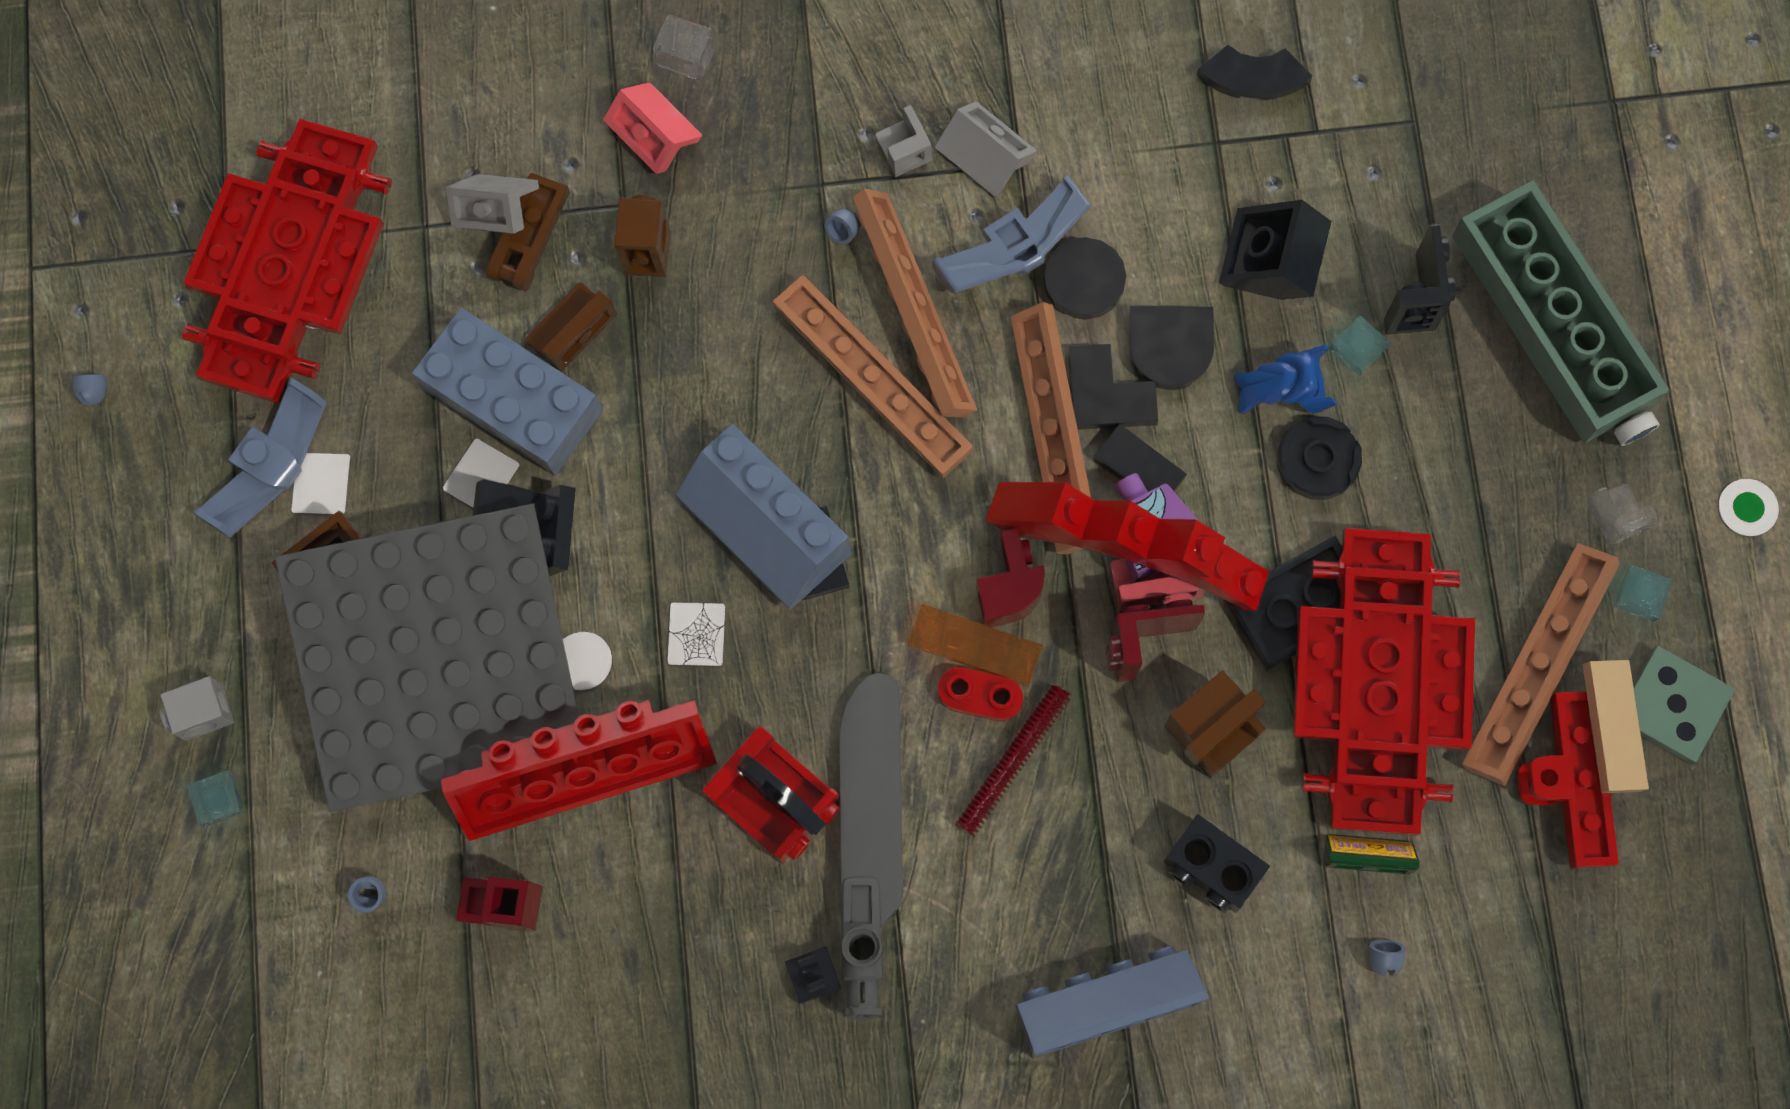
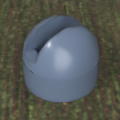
M847 208L834 211L824 223L825 231L830 239L842 245L848 244L856 237L861 227L857 214L850 212Z
M79 375L72 377V391L79 403L87 406L100 403L106 396V376Z
M373 876L357 879L349 888V902L359 912H372L384 903L386 887L381 880ZM360 887L377 890L378 897L359 894Z
M1392 940L1372 941L1369 947V962L1372 970L1381 976H1384L1387 970L1389 975H1396L1402 970L1405 962V946Z

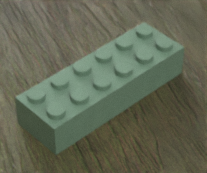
M1534 180L1461 218L1452 235L1454 241L1584 444L1656 406L1670 391Z

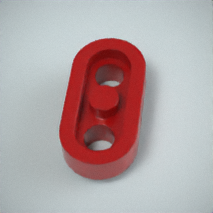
M956 667L945 672L938 684V695L941 703L953 712L1005 722L1016 717L1022 708V690L1014 680L1008 677ZM955 682H964L968 687L967 692L963 695L953 693L951 687ZM998 691H1005L1010 696V700L1006 704H998L993 699L994 694Z

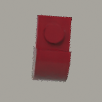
M1018 528L1001 531V546L1007 572L977 578L976 589L985 629L1022 620L1035 609L1042 596L1045 578L1044 565L1027 568L1026 565L1033 564L1029 540L1020 539Z
M463 877L456 921L502 927L509 930L536 931L543 886L522 880L488 877V880Z

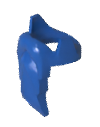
M1322 345L1298 353L1288 352L1277 357L1276 362L1260 365L1256 371L1249 373L1237 372L1234 375V379L1241 389L1238 411L1244 414L1261 403L1272 405L1282 401L1286 404L1300 403L1304 409L1315 414L1337 405V401L1332 397L1325 398L1324 381L1319 364L1320 357L1329 350V346Z

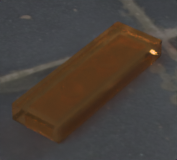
M925 604L921 605L908 641V646L982 672L1011 678L1017 684L1028 688L1043 648L1041 644Z

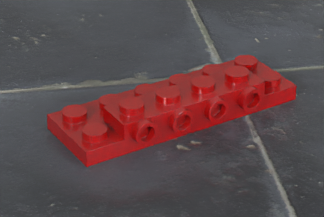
M649 700L642 703L626 701L620 704L616 711L597 717L592 714H585L578 717L574 724L555 730L543 727L536 730L532 737L513 743L506 740L498 741L488 751L481 752L483 767L462 771L457 775L441 779L443 795L468 841H472L717 764L695 700L673 705L668 709L655 713Z

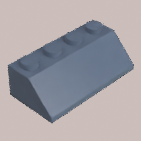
M734 424L730 425L701 451L676 493V497L789 610L797 605L852 554L849 537Z
M1169 946L1149 953L1151 961L1138 966H1134L1132 959L1106 967L1109 975L1092 980L1090 973L1065 980L1066 989L1049 993L1048 986L1023 993L1024 1002L1017 1004L1016 1009L1032 1058L1194 1007L1208 1000L1207 991L1188 951L1184 950L1176 953L1174 946Z

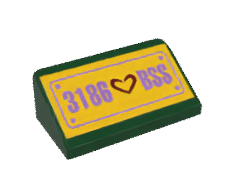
M1333 834L1326 835L1324 866L1326 868L1410 875L1419 869L1420 861L1415 846L1410 841Z

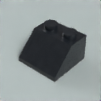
M1303 200L1237 208L1219 283L1225 287L1279 300L1313 297L1332 221Z

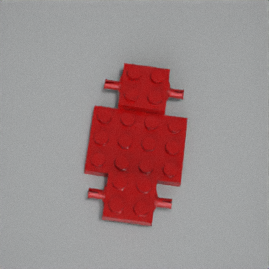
M300 118L292 137L283 147L267 143L263 140L259 142L260 147H257L256 151L257 157L275 162L266 184L230 173L227 174L183 282L189 290L219 298L208 329L188 323L184 327L187 331L183 330L182 339L184 341L203 345V359L196 376L201 381L276 404L279 401L286 380L292 373L316 379L318 376L316 372L320 371V363L298 357V350L306 332V327L303 324L341 335L384 225L381 218L356 211L354 207L358 197L365 188L387 195L389 193L388 188H391L392 185L391 178L371 173L370 167L378 149L375 140Z
M1345 528L1342 532V553L1338 562L1312 560L1311 578L1337 579L1340 603L1339 609L1300 606L1298 609L1293 738L1335 740L1333 766L1329 776L1306 773L1302 775V782H1309L1302 784V792L1328 793L1331 804L1330 829L1421 835L1422 811L1427 800L1452 803L1454 794H1447L1454 791L1453 784L1427 783V747L1469 750L1472 748L1475 618L1432 615V590L1434 586L1459 588L1461 579L1458 578L1461 576L1460 570H1440L1434 568L1431 557V534Z

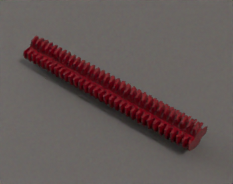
M1051 685L1045 697L1042 698L1041 703L1032 712V716H1030L1029 720L1026 721L1027 723L1023 725L1024 727L1017 734L1018 736L1011 742V745L1008 747L1009 749L1002 755L1003 758L999 760L992 773L986 778L987 780L983 782L984 784L977 791V795H974L971 804H968L959 820L955 822L956 827L975 837L973 831L978 833L979 831L976 827L981 828L979 823H985L982 819H988L985 814L991 815L988 810L993 811L992 805L997 806L994 802L995 800L1000 802L998 796L1003 797L1001 792L1006 793L1004 787L1009 789L1007 783L1012 784L1010 778L1015 780L1013 774L1018 776L1016 770L1021 771L1019 766H1025L1022 761L1028 762L1025 757L1030 758L1031 756L1028 753H1034L1031 748L1037 749L1034 744L1039 745L1038 739L1043 740L1040 735L1046 736L1044 730L1048 732L1047 726L1052 727L1050 721L1055 723L1053 717L1058 718L1056 713L1061 714L1059 708L1064 710L1062 704L1067 706L1065 700L1070 701L1068 695L1072 696L1068 691L1063 690L1059 686Z

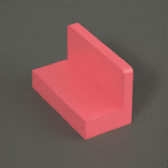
M651 83L620 89L603 118V121L656 174L665 172L680 147L698 143L702 137V134Z
M1125 559L1113 560L1110 565L1119 612L1133 605L1145 604L1155 606L1176 600L1201 598L1205 593L1204 589L1160 571L1135 583Z

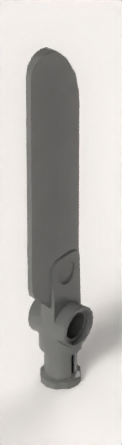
M882 673L869 675L857 686L845 706L840 724L842 979L847 981V1008L843 1010V1017L851 1019L883 1017V1009L878 1007V981L883 979L881 927L897 911L903 900L900 692L897 681L890 675ZM861 939L870 941L875 947L873 955L867 960H857L852 957L849 951L855 941ZM862 985L865 986V1002H864V1003H861V986H862Z

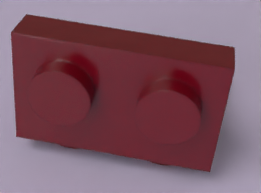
M1184 599L1169 602L1166 604L1167 608L1150 610L1149 605L1145 604L1124 608V613L1117 614L1111 630V636L1109 637L1110 645H1106L1109 671L1116 670L1118 682L1135 680L1142 665L1139 638L1197 630L1205 615L1204 605H1193L1192 600Z

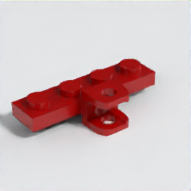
M1587 692L1554 693L1550 698L1557 755L1536 758L1516 769L1519 800L1531 806L1563 805L1570 869L1619 865L1611 795L1610 793H1601ZM1529 778H1530L1531 788L1529 787V784H1528Z

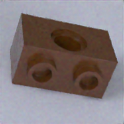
M634 195L631 199L619 198L614 246L625 275L666 277L671 231L662 202L647 195Z

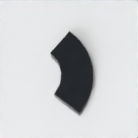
M1229 45L1214 55L1197 71V76L1221 93L1236 98L1243 96L1265 98V100L1292 94L1309 84L1313 77L1286 48L1273 55L1254 57L1241 54Z

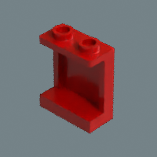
M759 725L702 789V792L784 864L789 857L795 861L802 855L811 843V840L807 838L810 833L766 801L737 772L740 759L747 754L762 764L798 795L826 823L825 826L830 823L840 810L836 805L840 797L833 788H829L779 745L768 731Z

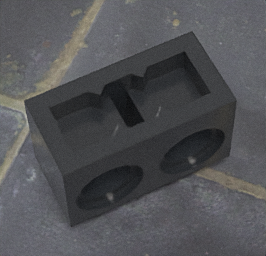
M1199 814L1195 816L1164 860L1166 864L1171 866L1168 873L1187 887L1192 882L1207 892L1204 899L1223 913H1226L1228 909L1234 913L1238 912L1270 868L1269 864ZM1191 843L1203 846L1207 852L1206 863L1202 865L1191 864L1185 857V846ZM1226 869L1238 871L1243 878L1242 889L1236 892L1227 890L1221 882L1222 871Z

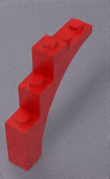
M999 482L985 520L1003 531L1018 528L1020 538L1076 546L1152 568L1204 589L1243 610H1257L1269 573L1265 568L1225 545L1224 536L1196 519H1160L1132 501L1094 500L1066 482Z

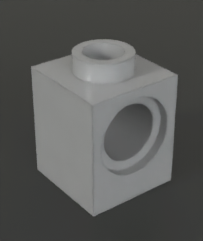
M210 676L160 694L164 708L160 709V717L168 733L172 732L173 735L185 741L234 723L223 685Z

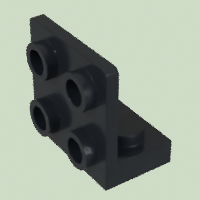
M1439 223L1429 225L1416 252L1420 283L1409 284L1398 290L1384 317L1386 335L1436 330L1442 317L1446 316L1447 308L1451 301L1455 300V280L1453 276H1447L1445 263L1449 260L1450 256L1449 241L1447 236L1441 237Z
M484 479L476 483L473 516L535 504L549 575L552 576L568 570L576 488L558 485L539 493Z

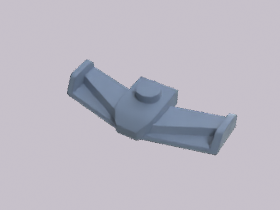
M1067 174L1063 181L1027 219H1025L1018 208L1012 210L983 229V235L988 243L941 259L939 257L932 260V267L951 293H957L1013 273L1027 274L1044 263L1045 255L1089 210L1091 204Z
M290 377L288 387L268 436L253 426L228 459L231 464L242 471L203 506L197 508L192 513L228 537L233 536L280 493L289 489L302 472V463L327 402L317 393Z

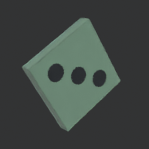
M1657 645L1653 648L1633 685L1641 737L1687 763L1695 764L1736 689Z

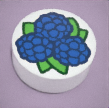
M1646 411L1618 426L1614 434L1621 446H1625L1651 433L1660 424L1653 412Z

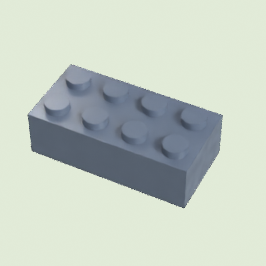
M462 307L412 372V375L423 390L554 476L557 475L603 412V408L594 393Z

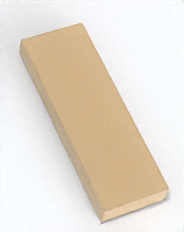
M1610 660L1584 663L1583 671L1601 793L1641 792L1648 790L1649 786L1630 661Z

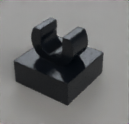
M826 946L785 961L800 1004L842 989Z

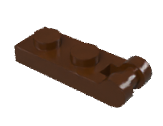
M531 172L528 179L538 180L539 189L520 197L524 229L514 234L502 233L486 271L488 278L498 282L505 279L513 282L514 288L527 291L532 283L535 268L570 194L567 185ZM511 254L522 257L518 267L508 264Z

